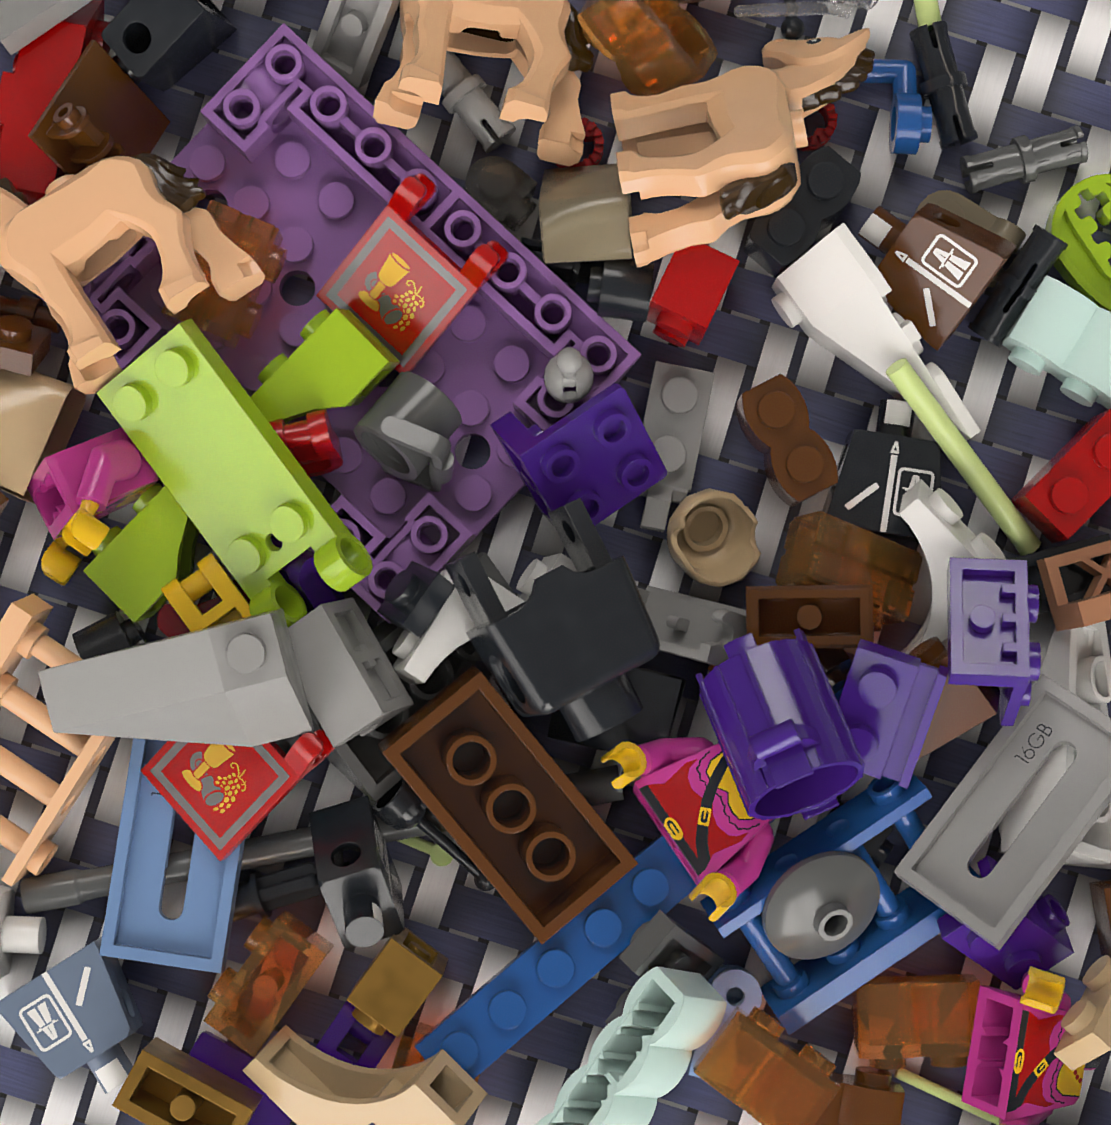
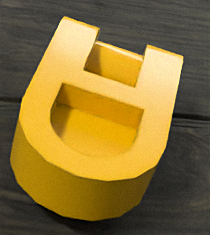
M212 552L196 564L199 569L180 582L175 578L161 588V591L190 632L251 616L248 601ZM214 588L222 601L205 614H202L195 601Z

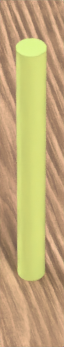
M902 358L894 362L886 370V375L1019 554L1023 556L1034 553L1041 545L1039 538L907 359Z

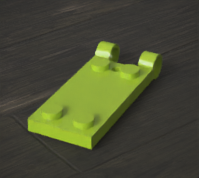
M192 318L177 324L96 393L249 597L251 616L283 608L287 627H290L307 615V608L303 598L293 586L286 582L279 570L310 547L315 552L314 564L317 572L324 582L336 591L345 592L372 572V560L365 546L350 533ZM271 534L282 541V548L276 547L272 543Z

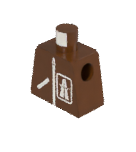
M927 203L917 211L907 225L882 206H878L858 234V236L886 255L877 268L892 289L891 292L885 295L887 303L904 320L912 321L921 337L937 351L953 335L1017 247L1011 241L931 203Z

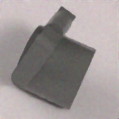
M407 371L401 372L358 422L354 428V433L361 446L381 464L384 472L426 490L440 492L443 484L449 482L453 477L454 455L451 452V442L448 439L460 426L462 418L454 403L440 389L423 377Z

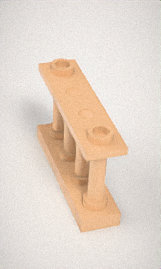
M35 594L12 602L0 621V707H5L78 757L62 783L58 784L0 745V775L47 806L30 834L0 814V844L16 855L1 879L11 887L30 872L38 876L51 861L58 849V845L51 841L116 738L54 733L47 706L17 686L18 679L12 674L23 657L29 659L34 656L51 668L83 660L48 636L49 629L43 624L53 606Z

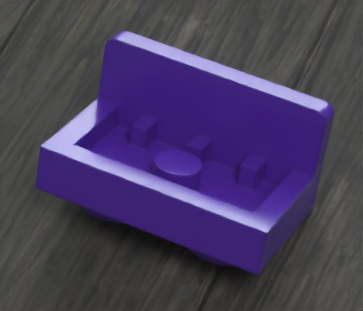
M989 855L977 862L982 878L987 876L998 863ZM1050 894L1041 895L1000 951L948 913L937 919L943 940L1015 990L1021 988V979L1029 971L1030 966L1047 971L1074 953L1066 931V927L1070 925L1068 915L1058 900Z

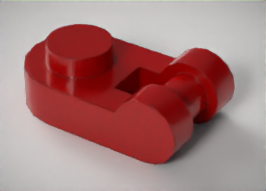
M326 409L307 413V420L285 424L283 419L269 422L309 477L330 473L343 465L339 438L331 427Z

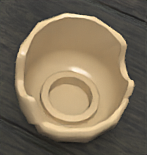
M711 488L685 497L670 517L667 526L669 553L678 566L690 578L699 583L724 587L742 581L758 563L761 555L755 540V529L758 521L751 510L735 494Z

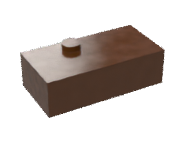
M474 665L378 743L383 755L541 944H544L638 865V862L482 672Z

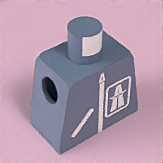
M102 937L1 999L0 1014L54 1076L62 1079L87 1063L106 1094L123 1084L133 1067L119 1042L137 1031L143 1025L118 958L99 955Z

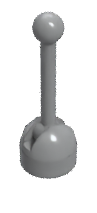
M567 347L562 349L546 365L544 371L545 387L548 393L557 401L563 403L578 402L588 395L593 385L594 373L592 366L575 348ZM576 387V391H563V388Z

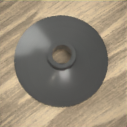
M828 851L801 860L789 868L776 881L765 900L762 923L767 938L779 952L795 959H817L840 951L857 939L873 919L880 899L878 878L864 859L849 852Z

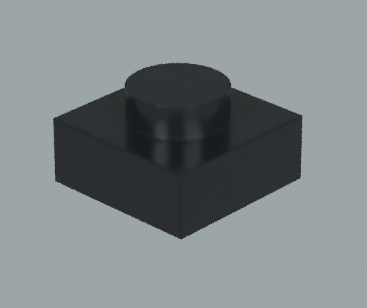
M411 561L406 570L401 571L391 580L385 592V600L377 612L394 625L421 638L456 587L438 572Z

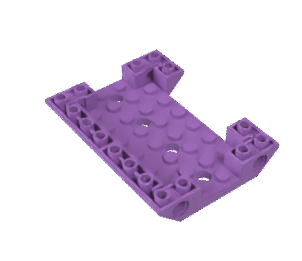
M283 23L201 109L200 112L207 121V124L171 161L176 166L186 168L184 177L198 178V186L203 188L206 196L218 194L226 198L228 210L226 216L218 222L220 229L226 237L256 261L265 274L263 283L238 300L228 301L220 297L211 282L208 262L194 251L198 264L206 275L205 278L210 286L195 295L189 301L187 307L174 315L166 307L158 291L162 281L163 269L157 245L151 238L143 236L115 264L85 285L83 290L121 348L114 356L122 370L134 362L177 324L192 318L251 397L262 386V383L257 379L261 371L282 353L289 358L305 341L300 336V332L305 325L324 309L330 314L333 312L316 296L317 293L385 209L395 190L405 178L423 173L436 185L434 195L410 221L459 267L463 268L468 258L478 246L484 243L487 244L491 240L499 242L507 250L509 257L506 262L481 287L411 372L423 377L440 389L454 403L462 418V423L448 439L451 442V452L454 455L453 477L449 482L443 484L440 492L426 490L384 472L381 464L361 446L355 436V426L388 387L377 386L359 405L326 409L331 427L339 438L343 465L322 476L342 494L331 507L350 533L365 546L372 560V572L351 587V589L377 612L385 600V592L389 583L398 573L406 570L411 561L440 574L443 570H446L445 565L455 561L525 486L490 424L511 411L527 429L536 424L544 431L613 383H619L640 358L641 353L601 316H597V312L397 127L377 123L373 117L374 106ZM297 274L309 276L315 283V293L312 299L301 306H293L286 303L282 296V288L286 280ZM567 347L577 349L590 362L594 373L590 392L585 398L575 403L557 401L548 393L544 383L546 365L550 359ZM565 387L563 391H576V387ZM303 416V417L297 418V419H295V420H293V421H291V422H289V423H287V424L294 423V422H298V421H303V420H307V419H306V416ZM468 436H479L486 440L490 446L489 460L478 469H467L461 466L456 459L457 445ZM379 614V615H380L384 620H386L389 624L392 623V622H390L389 620H387L385 617H383L381 614Z

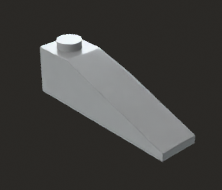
M283 608L37 671L54 733L254 747L315 730Z

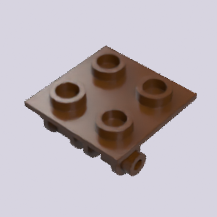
M91 40L28 137L66 175H76L104 158L114 156L132 157L142 153H151L169 125L170 120L96 40Z

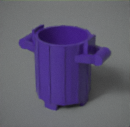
M799 628L793 630L796 639L774 640L758 646L752 633L736 638L723 645L729 659L715 666L706 677L701 672L696 674L700 686L699 695L749 817L756 819H777L801 813L804 820H807L839 806L837 796L846 792L864 776L865 764L812 643H808L804 632Z

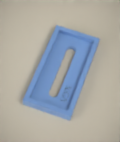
M133 738L99 955L221 974L226 969L245 839L225 860L219 861L195 834L183 911L177 919L167 918L162 912V899L176 811L140 771L167 741Z

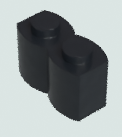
M830 146L818 149L799 166L801 185L792 200L774 213L757 217L747 237L744 252L774 278H777L808 252L819 231L827 228L841 215L859 185L861 172Z

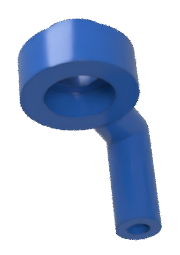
M874 59L873 70L867 74V79L862 83L893 84V99L889 120L890 153L916 155L920 143H929L932 131L931 106H922L921 95L917 94L916 67L908 60Z

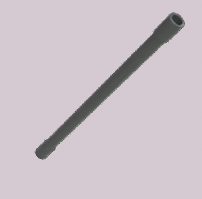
M617 765L566 774L591 806L624 800L622 788L615 789L611 784L613 780L620 776ZM427 807L424 817L441 832L447 831ZM376 816L386 843L426 835L417 826L410 829L396 830ZM305 827L245 839L241 870L314 857L311 828ZM345 847L343 851L356 849L357 847ZM192 849L169 853L168 866L165 872V885L188 881ZM113 864L85 870L69 869L22 878L20 892L25 912L27 914L80 905L90 899L109 896Z

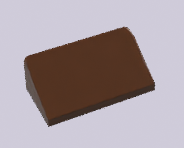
M873 584L746 586L747 634H753L757 646L774 640L796 639L793 630L798 628L804 632L808 643H812L814 648H857L860 638L874 643Z

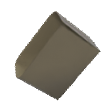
M617 163L545 169L539 196L542 253L545 263L632 259V242L628 217H632L631 193L623 194Z

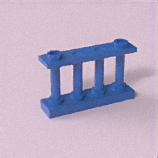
M914 774L908 789L899 786L898 781L881 776V779L874 778L867 789L769 854L759 877L736 898L734 904L717 921L713 922L723 938L740 928L773 977L772 980L760 988L763 997L788 1035L940 933L937 919L947 912L911 886L895 896L863 845L892 824L895 825L909 849L926 828L914 809L931 799L932 795ZM844 851L861 857L873 869L880 885L879 904L870 924L857 939L840 951L817 959H801L793 964L788 956L779 952L771 944L763 928L760 913L763 912L765 900L773 885L793 865L818 853ZM969 865L970 873L977 878H981ZM707 896L700 901L709 916L716 910V904L711 897Z

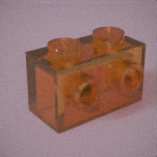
M286 910L274 922L265 916L243 945L244 948L251 952L238 972L228 967L207 995L209 999L215 1002V1005L203 1021L253 1057H255L334 947L331 942Z

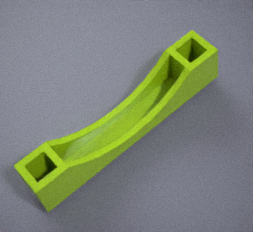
M336 308L330 314L324 309L315 315L302 329L300 336L305 341L289 358L282 353L261 371L257 379L262 383V386L250 398L268 422L283 419L285 424L297 418L306 416L310 412L359 405L400 361L350 310ZM159 483L150 487L134 503L132 509L137 515L123 529L115 526L109 530L99 547L92 550L96 557L83 570L133 623L152 617L168 601L161 588L175 578L180 582L193 573L195 547L199 530L167 487H162Z

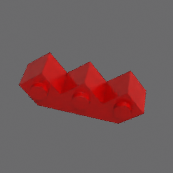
M92 0L30 42L16 54L13 72L2 71L0 80V179L4 177L9 179L17 192L24 193L29 205L44 197L49 184L66 174L28 135L89 42L96 40L109 54L110 47L101 37L103 30L110 23L104 21V0Z

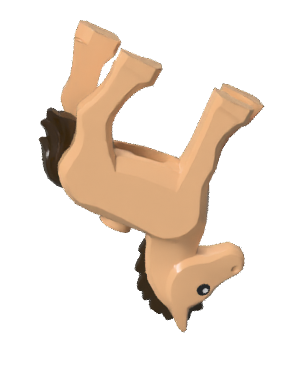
M400 0V26L403 38L400 68L390 80L384 83L375 100L373 117L377 123L408 130L416 127L423 102L439 105L444 81L446 51L481 57L511 58L523 75L524 80L517 86L508 89L499 119L511 122L519 119L545 122L539 132L537 148L539 159L565 166L579 163L583 155V140L586 134L578 103L581 83L574 71L588 72L592 68V59L595 55L586 46L590 43L581 25L577 10L568 0Z
M869 28L855 31L841 38L776 39L768 42L761 50L764 67L742 66L711 80L683 85L659 95L634 96L626 91L610 94L618 140L622 141L623 151L616 152L623 194L639 191L641 200L660 196L698 197L679 208L663 213L644 212L641 215L628 217L630 237L637 268L690 246L713 243L728 228L745 219L774 213L792 200L801 185L797 148L808 146L804 118L828 103L840 100L842 94L855 91L859 88L860 83L867 79V74L873 70L875 58L874 51L866 48L870 38Z
M142 153L132 157L114 156L101 159L76 175L69 174L57 178L46 188L45 196L29 205L24 193L17 192L9 179L5 177L0 179V265L15 280L40 296L47 303L51 315L60 324L68 340L69 347L67 352L70 356L68 367L74 389L85 395L96 393L123 370L114 356L121 348L87 297L83 287L115 264L143 236L151 238L157 245L163 269L162 281L158 291L166 307L174 315L187 307L189 301L195 295L210 286L205 278L206 275L198 264L194 251L208 262L211 282L220 297L228 301L238 300L261 285L265 279V274L256 261L222 233L214 217L206 209L195 207L198 201L206 197L203 188L198 186L199 179L184 177L186 168L176 166L156 154Z

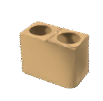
M0 369L1 490L21 500L35 504L27 489L29 482L45 457L66 449L86 401L84 393L74 389V386L35 371L31 376Z

